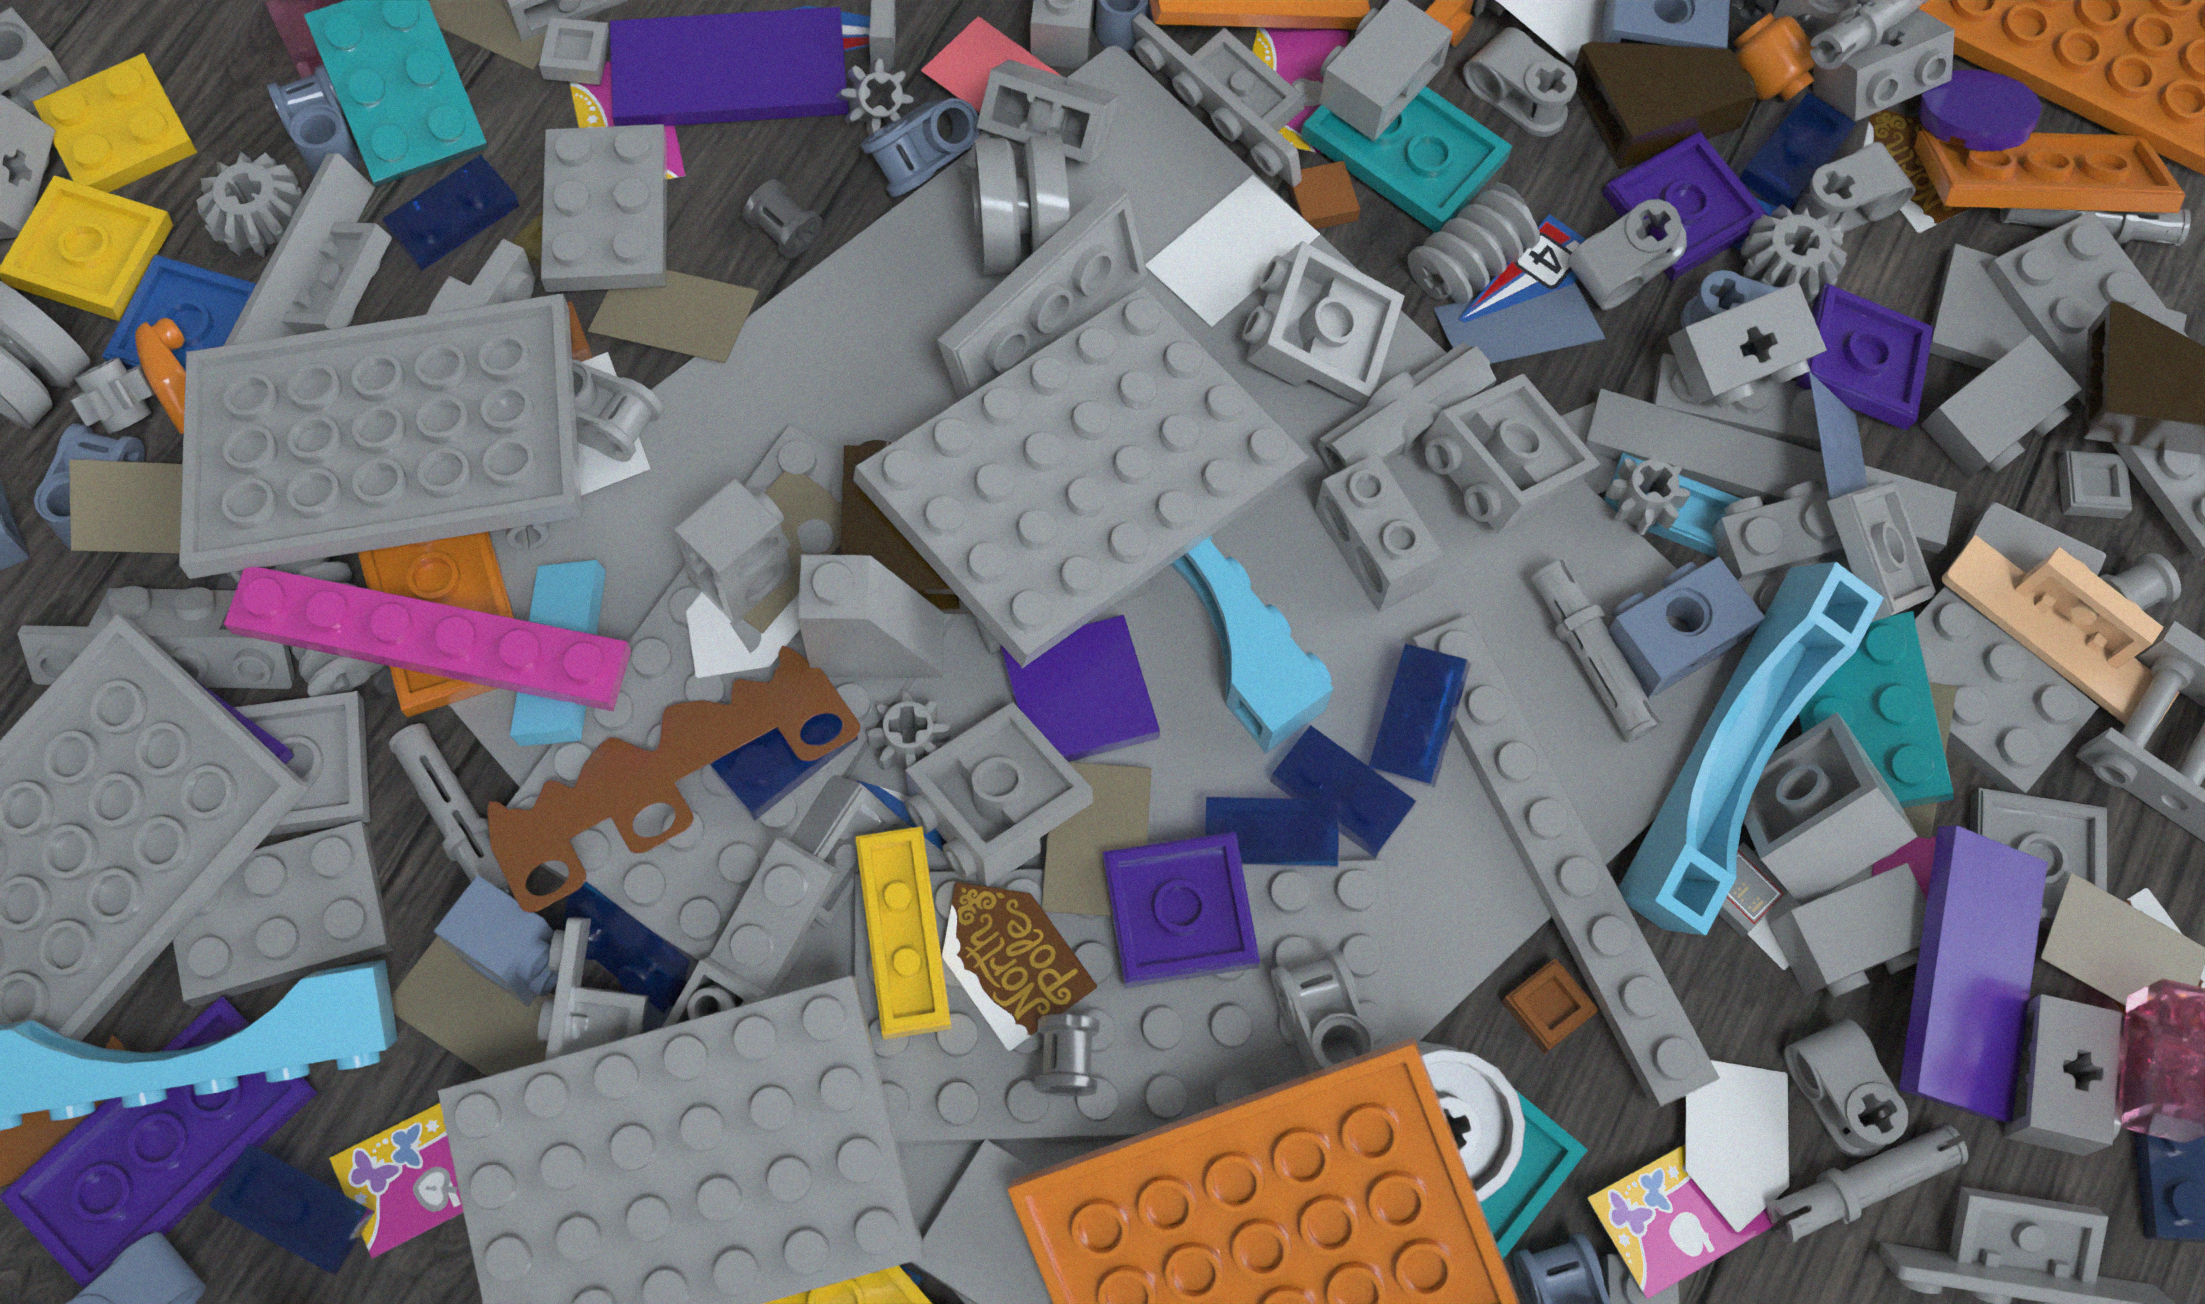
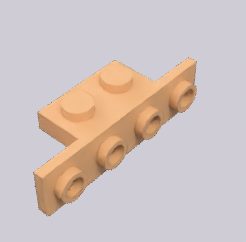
M1975 534L1944 573L1942 582L2126 725L2153 680L2151 670L2134 657L2152 645L2164 627L2142 611L2136 603L2125 598L2090 571L2084 563L2073 558L2061 547L2056 548L2029 572L2025 573ZM2177 691V693H2176V695L2174 696L2172 702L2170 703L2169 707L2167 708L2165 714L2167 713V711L2169 710V708L2171 707V705L2173 704L2174 700L2176 699V697L2178 696V694H2179L2180 692Z

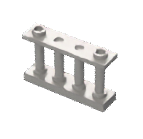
M2173 621L2162 629L2152 645L2134 657L2151 670L2153 680L2123 731L2119 733L2112 727L2082 745L2076 757L2093 767L2096 775L2106 783L2126 789L2205 842V789L2200 787L2205 778V722L2177 771L2144 749L2177 691L2205 708V640L2178 622Z

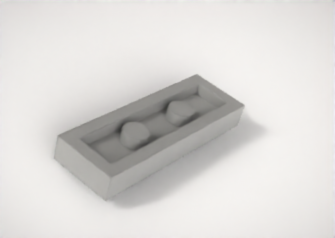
M1663 353L1657 365L1652 404L1822 453L1812 389L1806 390L1796 386V381L1792 380L1775 385L1772 377L1766 376L1751 382L1755 394L1719 408L1714 397L1695 405L1675 356Z

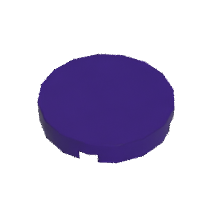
M1983 70L1952 71L1951 81L1923 92L1918 115L1922 125L1942 141L1949 142L1952 135L1956 138L1964 139V147L1970 148V150L2002 151L2022 145L2029 139L2031 131H2035L2042 106L2037 95L2023 83L2003 74Z

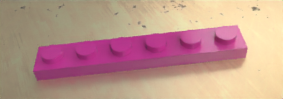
M261 567L245 568L243 570L224 621V625L232 634L559 701L573 702L608 711H614L631 655V649L627 641Z

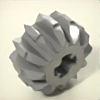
M240 151L237 163L228 167L217 161V172L219 174L217 177L200 178L201 190L204 195L196 200L198 212L206 222L205 228L214 241H218L220 245L227 244L229 249L234 251L239 257L252 247L255 253L264 258L269 244L274 242L279 244L304 194L301 188L297 186L299 182L293 171L287 168L285 164L277 165L275 160L270 158L266 152L252 162L250 157Z
M1781 204L1776 210H1773L1770 216L1762 215L1760 219L1754 222L1749 232L1750 237H1747L1742 245L1740 258L1747 262L1743 269V277L1781 288L1799 282L1805 299L1809 304L1814 301L1819 293V289L1825 283L1832 286L1835 285L1838 280L1837 275L1840 274L1845 266L1847 253L1840 249L1843 244L1844 232L1827 230L1829 214L1816 220L1809 216L1806 204L1797 209L1795 214Z

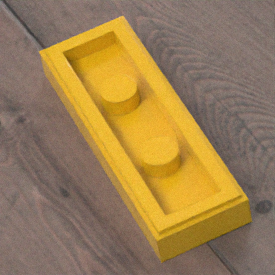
M921 826L855 836L883 1040L950 1030L952 1027L923 828Z

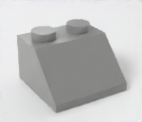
M1838 712L1772 753L1752 793L1744 817V823L1760 859L1801 906L1810 903L1824 893L1834 890L1847 879L1880 859L1890 856L1897 849L1918 837L1897 797Z

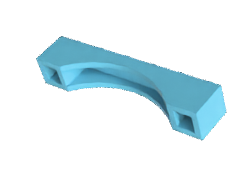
M1211 535L1170 565L1189 583L1207 610L1220 641L1226 672V706L1266 754L1326 711L1334 689L1331 686L1332 679L1324 663L1312 652L1305 654L1290 637L1291 629L1283 614L1272 604L1265 606L1250 589L1251 581L1245 569L1233 557L1229 556L1225 559L1211 542Z
M1837 562L1792 567L1789 569L1765 614L1764 620L1754 634L1618 887L1630 908L1663 930L1707 935L1737 878V850L1742 823L1752 793L1766 763L1788 727L1809 699L1856 652L1884 599L1883 596Z
M379 960L315 971L302 978L277 1006L249 1027L224 1039L184 1050L140 1053L105 1049L65 1037L34 1020L0 1025V1130L23 1124L22 1114L49 1109L51 1121L63 1120L95 1112L94 1101L121 1097L123 1108L137 1107L167 1099V1088L193 1084L195 1095H204L238 1087V1076L265 1071L266 1082H279L310 1074V1063L336 1059L338 1070L353 1069L378 1063L381 1061L379 1051L387 1050L398 1041L386 961Z

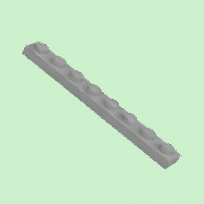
M1471 614L1413 637L1410 644L1413 654L1653 1110L1659 1109L1720 1079Z

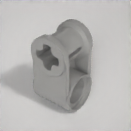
M1512 27L1503 29L1475 54L1463 68L1466 84L1479 99L1490 103L1516 122L1525 132L1533 136L1547 137L1561 131L1566 124L1568 115L1566 103L1575 94L1577 86L1575 73L1567 64L1557 60L1535 44L1521 30ZM1560 79L1561 83L1559 86V90L1556 91L1555 87L1557 84V80ZM1535 105L1537 106V109L1535 112V116L1533 118L1531 114L1533 107Z
M1875 142L1859 149L1852 155L1818 168L1810 181V193L1799 200L1794 209V214L1797 209L1806 204L1809 216L1816 220L1829 214L1827 230L1845 233L1868 222L1879 221L1892 215L1909 202L1914 196L1916 189L1881 142Z
M1660 199L1646 200L1605 230L1594 234L1581 243L1568 258V265L1602 310L1612 309L1628 300L1645 283L1676 263L1683 256L1687 247V235L1675 207L1669 202ZM1656 227L1660 232H1666L1667 236L1657 242L1654 237L1648 236L1647 232Z
M572 359L578 443L594 448L614 460L621 462L629 461L636 452L633 443L649 421L653 422L659 419L664 412L663 404L651 390L632 379L619 378Z
M1338 948L1327 951L1324 960L1287 971L1284 966L1271 970L1272 984L1280 1010L1287 1024L1292 1029L1308 1074L1335 1065L1327 1060L1322 1052L1321 1044L1327 1040L1339 1039L1347 1042L1355 1051L1356 1057L1374 1051L1373 1034L1370 1031L1358 1000L1351 970L1344 955Z
M1849 1018L1844 1019L1786 1046L1784 1051L1785 1061L1795 1084L1808 1098L1827 1131L1830 1141L1839 1151L1849 1157L1862 1159L1875 1155L1885 1145L1891 1144L1903 1135L1908 1125V1110L1905 1102L1897 1093L1878 1061L1870 1039L1855 1021ZM1886 1107L1890 1109V1113L1887 1115L1883 1111ZM1869 1115L1875 1124L1864 1127L1858 1117ZM1846 1127L1851 1131L1847 1135L1844 1133Z

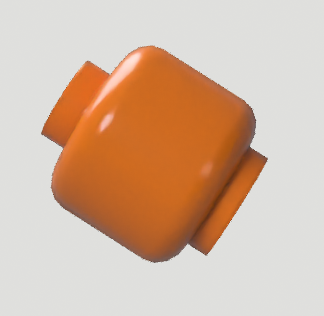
M1769 13L1733 42L1738 48L1734 55L1740 66L1751 74L1759 100H1769L1780 94L1784 101L1787 102L1814 81L1808 70L1816 64L1810 53L1816 47L1810 46V38L1791 16L1786 15L1775 19Z

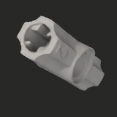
M1462 342L1414 376L1407 372L1395 376L1375 392L1365 409L1320 438L1318 450L1324 459L1326 468L1333 475L1375 453H1378L1383 462L1386 463L1402 451L1405 455H1411L1425 447L1421 439L1443 410L1494 387L1497 379L1491 370L1490 361L1477 346L1472 347Z

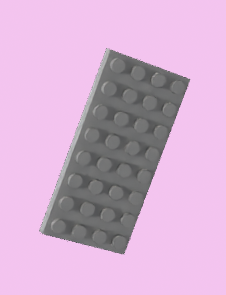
M789 424L750 476L744 487L752 495L758 490L765 493L784 471L792 474L803 473L830 492L835 500L842 504L844 455ZM810 519L803 522L797 528L801 550L806 553H822L833 542V530L823 520ZM840 546L832 555H840ZM685 564L628 641L631 655L614 711L586 706L581 741L553 743L506 808L508 810L532 809L544 783L549 780L560 782L570 788L575 787L584 763L610 737L619 738L643 750L655 751L660 743L662 718L666 707L700 700L726 705L731 704L734 681L738 679L758 682L771 681L775 670L781 666L779 656L770 667L697 678L695 676L686 610L700 595L701 591L688 580L690 575ZM944 614V637L960 614ZM743 619L735 625L732 622L729 623L749 653L757 649L761 642V632ZM799 629L786 647H790L807 659L801 629ZM827 677L860 723V732L853 740L816 760L803 761L796 756L778 727L674 782L693 813V823L686 831L647 852H631L611 817L569 839L587 873L586 881L579 890L697 964L701 959L710 957L775 839L784 837L790 840L832 776L846 779L849 777L869 748L867 731L883 727L877 715L876 707L878 704L885 705L890 709L899 703L903 692L908 691L916 678ZM831 713L816 715L802 726L800 737L803 742L809 745L826 744L839 735L842 729V720L837 715ZM665 803L647 806L635 817L633 830L642 837H653L665 832L675 820L674 808ZM548 861L540 864V866L564 881L567 880L569 870L563 862Z
M1387 860L1242 864L1260 957L1259 967L1125 989L1112 916L1045 912L1097 984L1096 990L1062 1013L1087 1016L1100 1021L1099 1033L1092 1037L1090 1077L1097 1080V1093L1075 1097L1047 1095L1035 1091V1077L1042 1075L1044 1034L1037 1031L1017 1047L1008 1051L942 958L955 884L961 882L984 886L975 874L963 879L955 871L929 872L952 1029L883 1040L860 874H855V977L898 1147L983 1144L985 1139L993 1144L1125 1140L1307 1075L1308 1072L1306 1071V1066L1292 1029L1287 1024L1280 1010L1272 984L1271 970L1284 966L1287 971L1324 960L1326 952L1335 948L1342 952L1351 970L1358 1000L1370 1031L1373 1034L1374 1050L1402 1041ZM1045 869L1013 870L989 887L1031 893L1042 908ZM1331 1039L1321 1044L1323 1054L1333 1064L1356 1057L1351 1045L1343 1040Z

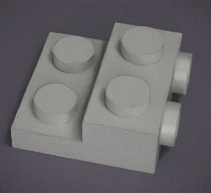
M1301 241L1283 257L1276 255L1269 262L1262 275L1260 288L1269 293L1264 308L1258 306L1252 312L1244 327L1242 338L1251 343L1246 361L1296 387H1299L1309 379L1362 406L1374 395L1405 296Z
M1524 373L1443 410L1421 439V442L1426 447L1425 455L1429 466L1438 474H1448L1465 494L1464 503L1468 513L1477 521H1487L1497 534L1535 516L1551 498L1589 480L1602 465Z
M1819 480L1807 481L1793 486L1783 492L1784 501L1763 506L1760 496L1736 501L1724 508L1726 516L1721 517L1710 531L1716 543L1718 557L1722 559L1764 616L1789 569L1792 567L1837 562L1852 573L1827 501L1832 499L1829 497L1828 489H1822ZM1756 629V630L1753 632V634L1750 636L1751 639L1753 638V636H1754V634L1756 633L1757 629Z
M1011 702L905 769L909 798L904 803L914 824L917 827L922 826L924 834L936 829L947 841L943 845V851L955 872L963 879L975 874L986 887H989L1041 852L1040 838L1093 803L1092 787L1014 702Z

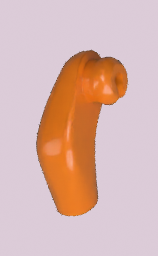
M161 318L152 326L147 322L138 326L135 332L136 348L144 374L157 399L179 434H184L186 371L172 354V351L180 348L185 338L173 320Z

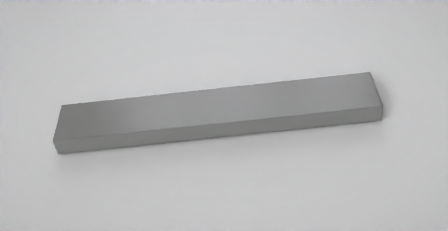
M1600 389L1596 397L1584 445L1592 453L1619 460L1622 453L1647 461L1653 452L1657 454L1658 460L1666 462L1671 467L1679 465L1682 468L1679 473L1681 476L1746 498L1760 496L1762 502L1766 504L1784 501V491L1807 481L1819 480L1822 489H1828L1821 452L1604 389ZM1864 465L1868 487L1892 479L1894 482L1896 481L1920 549L1939 554L1947 544L1957 492Z

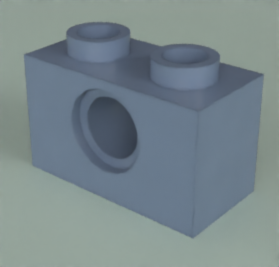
M1606 0L1602 10L1600 42L1727 49L1730 0Z
M1720 557L1713 559L1700 568H1697L1694 562L1680 567L1662 582L1663 590L1649 598H1646L1643 592H1639L1623 601L1611 612L1614 621L1608 629L1609 634L1617 648L1620 649L1648 699L1653 698L1746 642L1764 620L1765 616ZM1666 616L1681 618L1687 623L1691 632L1676 630L1670 625Z
M477 875L434 932L466 966L526 1007H529L537 995L545 997L557 986L559 972L549 971V954L554 932L542 917L534 912L523 911L515 899Z

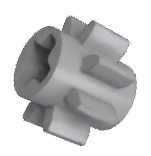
M876 59L871 63L868 76L857 66L850 68L847 73L854 85L851 88L837 92L836 96L841 100H848L851 112L847 114L844 121L847 124L857 119L867 122L866 130L868 135L880 129L881 119H884L887 124L900 119V115L896 112L898 108L910 104L914 100V97L902 92L900 82L904 79L906 73L901 71L891 75L883 72L884 64L882 59ZM879 86L885 95L881 97L880 105L871 109L865 100L871 94L870 90Z
M115 357L75 377L82 392L74 395L70 402L86 427L100 420L107 433L111 434L140 421L152 413L144 399L154 395V391L144 374L141 364L126 370L120 358Z
M1653 452L1647 461L1640 463L1638 466L1633 460L1625 459L1617 472L1620 479L1613 480L1606 491L1607 497L1618 500V513L1614 520L1616 522L1625 520L1630 525L1638 527L1639 535H1644L1649 526L1654 525L1656 522H1659L1662 527L1670 529L1679 516L1676 508L1683 507L1690 496L1689 490L1679 488L1678 475L1682 468L1679 465L1671 467L1666 462L1658 460L1657 454Z
M903 692L902 702L895 704L890 709L885 705L878 704L876 707L877 715L880 718L881 724H883V728H873L867 731L869 746L876 748L886 747L880 756L882 770L886 771L894 764L907 769L937 750L938 748L935 746V743L950 740V726L948 724H933L938 714V705L935 700L923 706L913 702L909 692ZM915 728L916 742L903 743V729Z

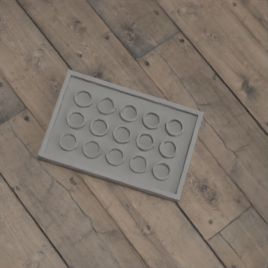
M1142 286L855 467L853 480L1018 664L1024 668L1304 470L1310 457L1157 299Z
M563 294L186 352L179 566L189 579L243 571L245 568H262L582 517L570 314Z
M119 614L114 616L0 740V1025L34 1020L65 1037L82 1041L310 788L131 619Z
M852 975L438 1091L483 1304H763L926 1257L856 977Z

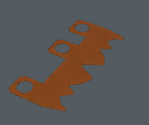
M782 646L779 651L781 666L775 670L773 679L769 682L743 679L734 681L731 704L726 705L700 700L666 707L662 718L660 743L655 751L643 750L619 738L610 737L584 763L575 787L570 788L553 780L545 782L534 807L530 810H508L499 802L489 801L487 811L491 850L520 908L525 912H537L578 890L586 881L587 873L569 839L611 817L631 852H647L686 831L693 823V813L674 782L778 727L799 759L803 761L816 760L853 740L861 729L859 721L820 668H810L806 658L790 647ZM831 713L837 715L842 720L841 732L835 739L826 744L809 745L803 742L800 737L802 726L816 715ZM665 803L674 808L675 820L665 832L653 837H642L633 830L635 817L647 806ZM548 861H560L567 865L569 870L568 878L557 891L544 896H536L529 893L526 889L528 875L540 864Z

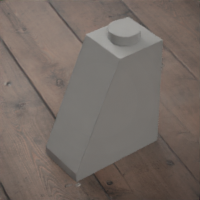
M801 554L798 621L810 668H820L827 677L943 678L944 613L870 555Z

